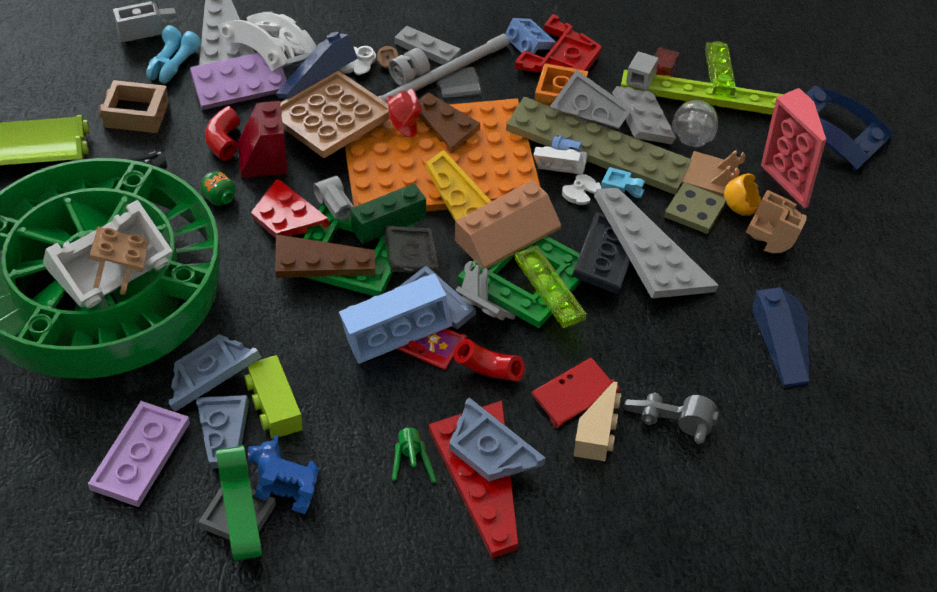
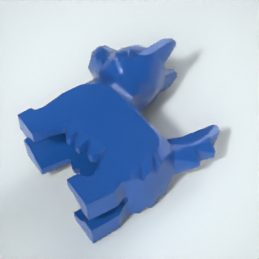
M277 435L274 436L272 441H265L260 446L248 447V460L252 464L258 465V485L254 497L267 501L271 493L288 498L292 496L296 501L293 504L292 510L305 514L312 499L317 481L316 477L320 470L313 461H309L308 466L305 467L283 460Z

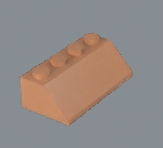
M532 180L455 220V241L484 270L561 229V224L548 194Z

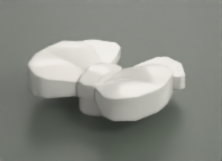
M579 174L576 176L573 185L563 187L562 196L569 202L585 205L590 203V198L585 192L588 191L595 194L597 189H601V185L596 183L590 176Z

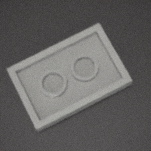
M616 86L612 92L614 97L632 109L625 120L634 138L672 144L676 137L655 95L649 91Z

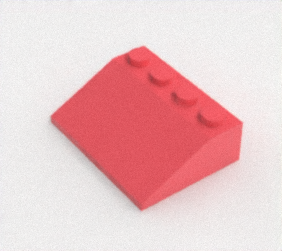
M797 88L776 98L761 166L798 203L806 208L810 202L826 137L814 101L800 88Z

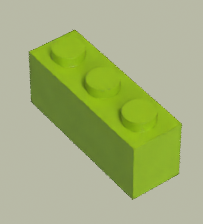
M277 355L255 361L247 366L248 375H244L247 389H253L254 395H252L255 409H260L262 415L259 416L263 430H269L272 439L275 435L281 437L301 431V413Z

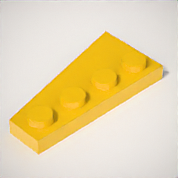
M442 150L426 162L425 168L454 220L492 202L445 150Z

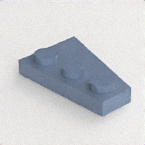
M425 266L400 286L432 275L434 272ZM436 275L447 297L452 321L451 327L458 329L476 315L475 308L463 301L456 291Z
M247 395L196 399L211 468H218L216 450L242 445L249 406Z

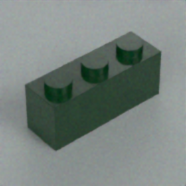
M413 183L350 208L351 229L361 243L364 244L426 219V197L416 184Z

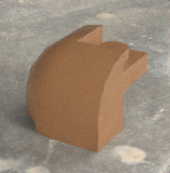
M767 190L746 233L756 240L767 242L764 251L771 253L784 252L790 249L796 242L806 222V215L801 214L795 209L797 204Z

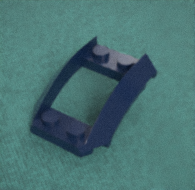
M816 85L806 93L814 101L817 113L829 102H832L852 112L869 126L853 140L835 125L819 118L826 137L825 144L841 159L845 157L853 165L851 168L853 171H856L894 134L872 111L846 95Z

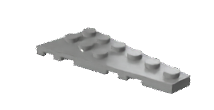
M205 0L199 65L255 54L254 49L246 44L231 43L226 45L223 41L217 25L230 20H240L232 0Z
M618 188L596 190L595 199L651 298L716 292L719 285Z

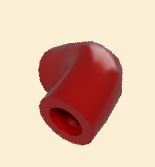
M229 106L212 117L205 129L207 146L213 154L223 161L231 159L237 151V143L228 134L240 125L238 115Z
M469 339L461 341L454 350L455 361L478 374L506 381H519L524 374L525 364L518 355L492 352Z

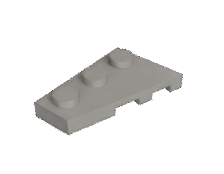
M577 70L550 106V109L619 129L632 110Z

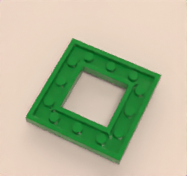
M322 203L318 211L328 218L330 225L322 228L321 224L309 227L303 239L331 243L338 228L353 232L351 229V215L344 221L335 219L325 203ZM414 223L378 238L380 241L375 249V275L304 278L372 296L382 295L413 233Z
M548 236L521 250L556 269L534 295L496 275L517 253L487 268L489 270L488 300L537 328L544 324L582 282V280L571 277L580 254ZM474 260L472 261L474 262V264L471 268V271H473L475 266L478 265ZM465 270L458 275V283L461 285L466 275Z

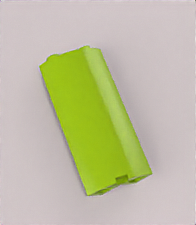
M83 115L68 118L1 122L0 165L83 159L85 155L89 154L88 142L85 134L90 133L89 122L84 119Z

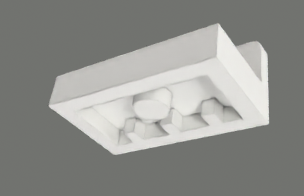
M536 147L534 158L538 169L583 175L587 153L582 151L579 153L571 149L564 151L556 150L552 147Z

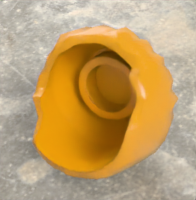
M750 173L732 179L724 190V198L727 205L732 211L741 216H751L757 211L761 203L758 185L754 182L755 176Z

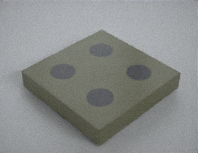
M684 182L666 209L664 217L708 234L725 207L726 200L722 196Z

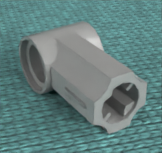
M338 176L313 184L318 202L321 204L325 203L335 219L344 221L351 215L350 208L354 206L345 195L342 182Z

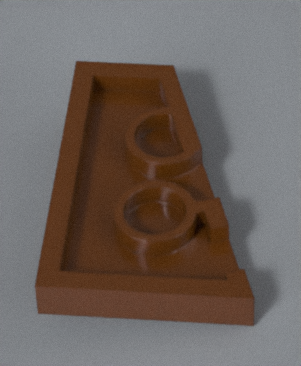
M427 93L418 100L422 106L419 118L427 127H431L434 130L436 137L447 145V150L451 154L480 130V122L430 93Z

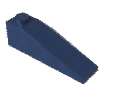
M781 287L758 290L752 311L783 387L808 384V317L801 301Z

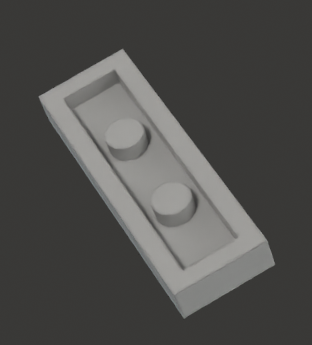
M406 26L395 36L396 45L408 50L420 48L427 58L442 65L461 55L460 48L409 26Z

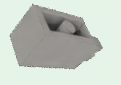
M152 1L113 9L116 29L121 42L160 35L164 27L177 23V15L174 8L158 9L156 3Z

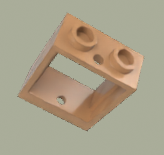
M113 80L110 89L106 91L105 102L100 105L99 116L103 119L104 127L158 133L169 103L167 88L163 85ZM119 100L150 103L147 112L116 108Z

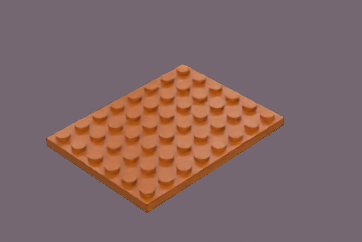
M518 99L451 104L452 107L480 122V130L452 154L447 150V145L443 141H439L434 130L431 127H427L419 117L416 121L417 134L414 137L404 136L388 119L345 145L353 206H358L415 183L426 197V212L447 210L448 207L425 168L426 162L442 150H445L491 201L532 180L540 186L528 139L506 131V124L519 105Z

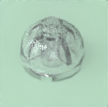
M701 100L686 102L676 111L672 121V131L674 134L676 132L677 136L680 137L679 140L686 145L703 146L706 142L712 141L716 135L719 124L718 115L715 109L707 102Z

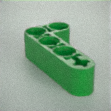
M244 445L216 450L233 561L261 557L262 550Z

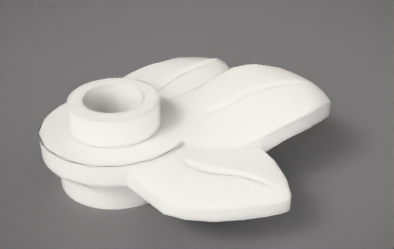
M369 46L354 47L358 59L338 71L341 73H351L354 71L356 75L367 73L370 70V65L376 61V54Z

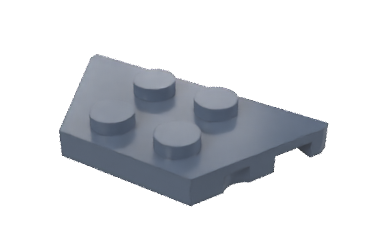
M222 335L216 336L175 362V376L172 379L171 386L174 390L173 399L169 400L170 406L176 412L260 359V353L254 347L248 349L241 342L230 341Z
M468 398L466 400L462 416L459 417L457 422V429L450 440L449 449L486 480L499 479L541 467L545 464V457L472 399Z

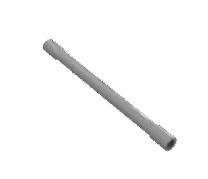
M501 34L489 40L486 44L378 97L387 103L386 98L388 96H395L401 91L407 92L410 89L417 91L490 53L508 46L510 43L509 38L506 34Z

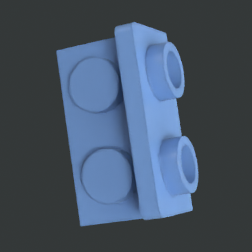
M513 18L506 31L509 41L521 53L527 51L535 54L537 50L552 49L556 43L531 19Z

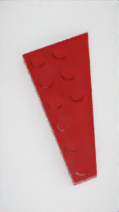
M502 401L482 407L505 425ZM462 414L429 424V432L491 558L517 550L518 539L510 475L488 481L449 449L450 440L457 429V422Z

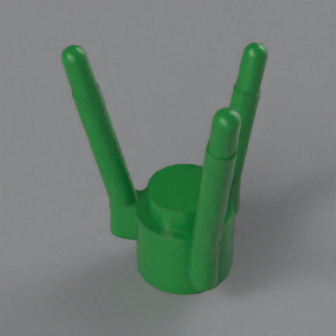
M414 428L401 430L398 434L399 443L395 444L392 480H397L401 453L409 456L411 466L416 467V454L420 452L432 483H436L437 479L426 453L425 444L423 441H420L419 431Z

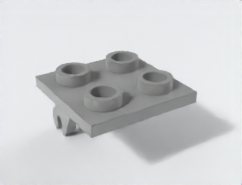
M469 261L466 263L464 268L466 275L462 287L458 286L456 289L457 292L463 295L461 299L481 308L483 312L492 317H497L503 321L505 317L514 320L516 315L488 300L489 270L485 268L483 273L480 274L481 265H476L474 270L471 271L474 262Z

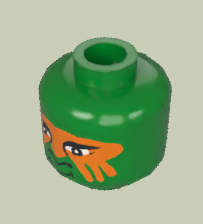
M215 171L203 177L200 191L211 204L221 206L233 200L236 186L224 173Z

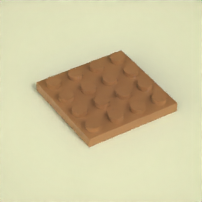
M338 70L280 103L283 129L323 158L390 119L388 103Z

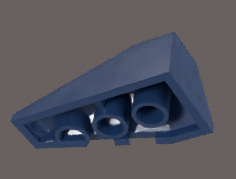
M334 32L327 35V39L319 43L276 92L277 97L289 99L358 59L349 34Z

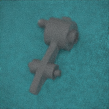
M658 393L649 394L646 400L626 399L623 404L624 410L642 414L641 419L647 425L657 423L658 417L679 419L680 429L691 436H695L694 440L697 444L704 443L706 435L711 432L712 425L717 426L719 412H716L717 407L715 403L701 395L687 397L681 407L664 404L663 398Z

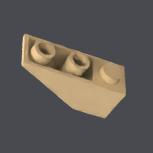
M613 382L579 419L574 456L606 461L607 451H613L615 436L610 435V429L616 430L618 414H613V409H619L621 393H616L618 382Z

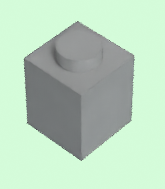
M638 51L628 67L626 84L647 90L656 76L659 58Z

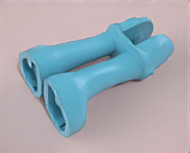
M170 25L166 26L162 32V39L165 43L164 48L157 56L150 60L146 71L148 79L155 80L159 75V81L163 84L170 81L177 73L180 64L201 47V39L198 35L187 31L182 37L180 31ZM178 50L175 56L170 60L169 58L174 54L175 51Z

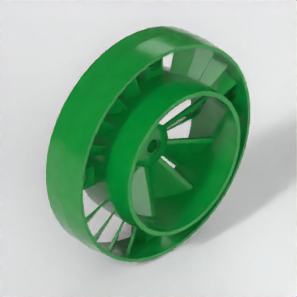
M116 158L82 159L57 164L33 172L0 191V251H2V260H0V355L10 362L39 374L60 378L89 379L121 374L154 362L174 350L193 334L209 313L215 300L219 282L220 245L218 231L212 212L202 196L176 175L159 167L138 161ZM136 200L140 202L172 249L171 256L168 258L169 263L159 270L153 268L128 282L125 295L120 294L121 287L112 291L118 304H115L109 293L101 297L102 300L89 309L86 306L80 307L77 303L74 311L55 309L66 292L57 280L52 282L32 300L25 296L34 276L39 271L47 269L43 264V260L48 247L58 243L63 248L65 242L69 241L71 244L97 230V227H103L112 222L114 216L118 214L121 216L128 212L126 206ZM153 203L168 208L170 211L164 215ZM177 215H181L190 222V224L173 232L169 220ZM197 229L206 240L176 249L174 237ZM210 248L213 256L211 262L182 264L178 263L177 253ZM179 299L187 300V301L177 310V307H178V304H179Z

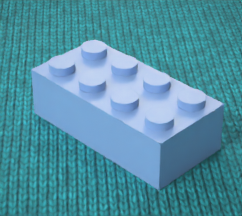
M435 273L339 311L348 343L358 364L404 346L409 341L419 340L452 326L447 297Z

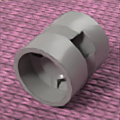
M414 48L404 55L390 60L388 63L392 78L400 86L430 71L427 56L420 48Z

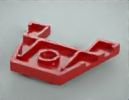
M553 14L545 23L544 32L558 36L560 39L545 58L523 51L515 61V69L542 73L544 64H551L588 71L601 54L602 46L583 33L579 35L572 30L573 26L568 23L563 24L559 21V17Z

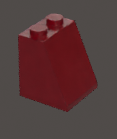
M280 101L256 103L238 141L241 178L288 174Z

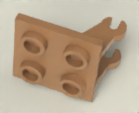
M735 150L724 160L694 151L691 157L692 162L681 185L685 182L724 197L726 185L729 181L738 177L740 171L737 167L744 162L746 155L742 152L741 156L737 157V151Z
M97 227L89 259L99 261L93 288H99L105 261L126 266L120 294L125 295L131 270L143 271L149 239L136 234L130 235L118 232L112 228Z

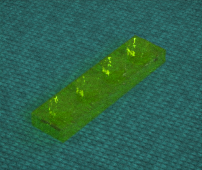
M719 41L713 43L706 42L705 53L712 94L735 96L736 86L728 44Z
M538 246L515 253V261L563 328L586 319V312Z

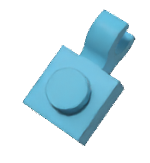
M609 167L602 180L601 189L618 188L623 193L627 190L633 197L641 198L644 193L642 187L645 181L639 178H631L630 172Z

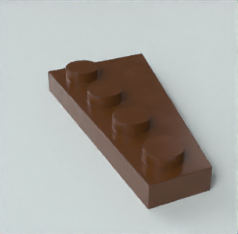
M276 235L275 275L276 278L375 275V250Z

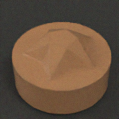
M391 46L380 48L377 53L378 64L382 68L389 69V61L399 56L397 50Z

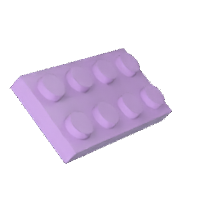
M259 53L190 67L202 110L276 94L287 81L283 67L271 71L267 62Z
M141 401L89 481V490L139 507L190 424L189 417Z

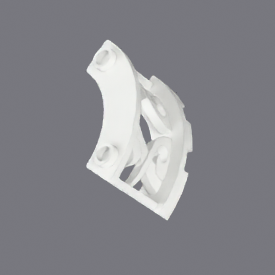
M262 12L246 17L248 21L230 20L217 25L226 45L243 43L254 48L265 59L271 71L304 62L317 47L306 30H301L295 24L296 21L283 14ZM284 51H286L289 57L288 59L286 58Z

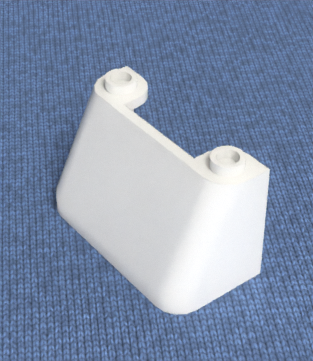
M138 200L126 206L128 212L121 216L119 214L114 216L112 222L102 227L112 228L118 232L130 235H140L143 238L149 239L143 271L131 270L128 282L153 268L155 270L163 268L169 263L168 258L172 253V249ZM96 230L71 244L69 241L65 242L63 248L58 243L48 247L43 260V264L49 273L80 307L86 306L88 309L97 305L102 300L101 297L122 286L126 270L125 265L105 261L99 288H93L99 261L91 260L89 256Z

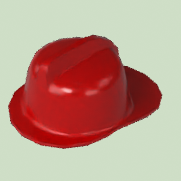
M410 89L407 92L401 91L395 96H388L386 99L389 116L394 127L404 136L414 137L417 134L416 121L422 112V106L418 101L415 90Z

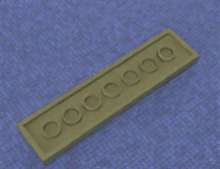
M523 97L506 124V131L548 147H552L554 137H559V135H562L565 139L582 142V148L579 149L587 153L586 161L606 169L611 167L630 172L631 178L642 179L645 181V184L674 195L677 194L692 162L690 158L583 118L550 109V106L527 97Z

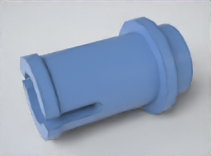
M559 135V137H554L552 148L564 151L571 149L581 153L579 148H582V142L565 139L562 135Z

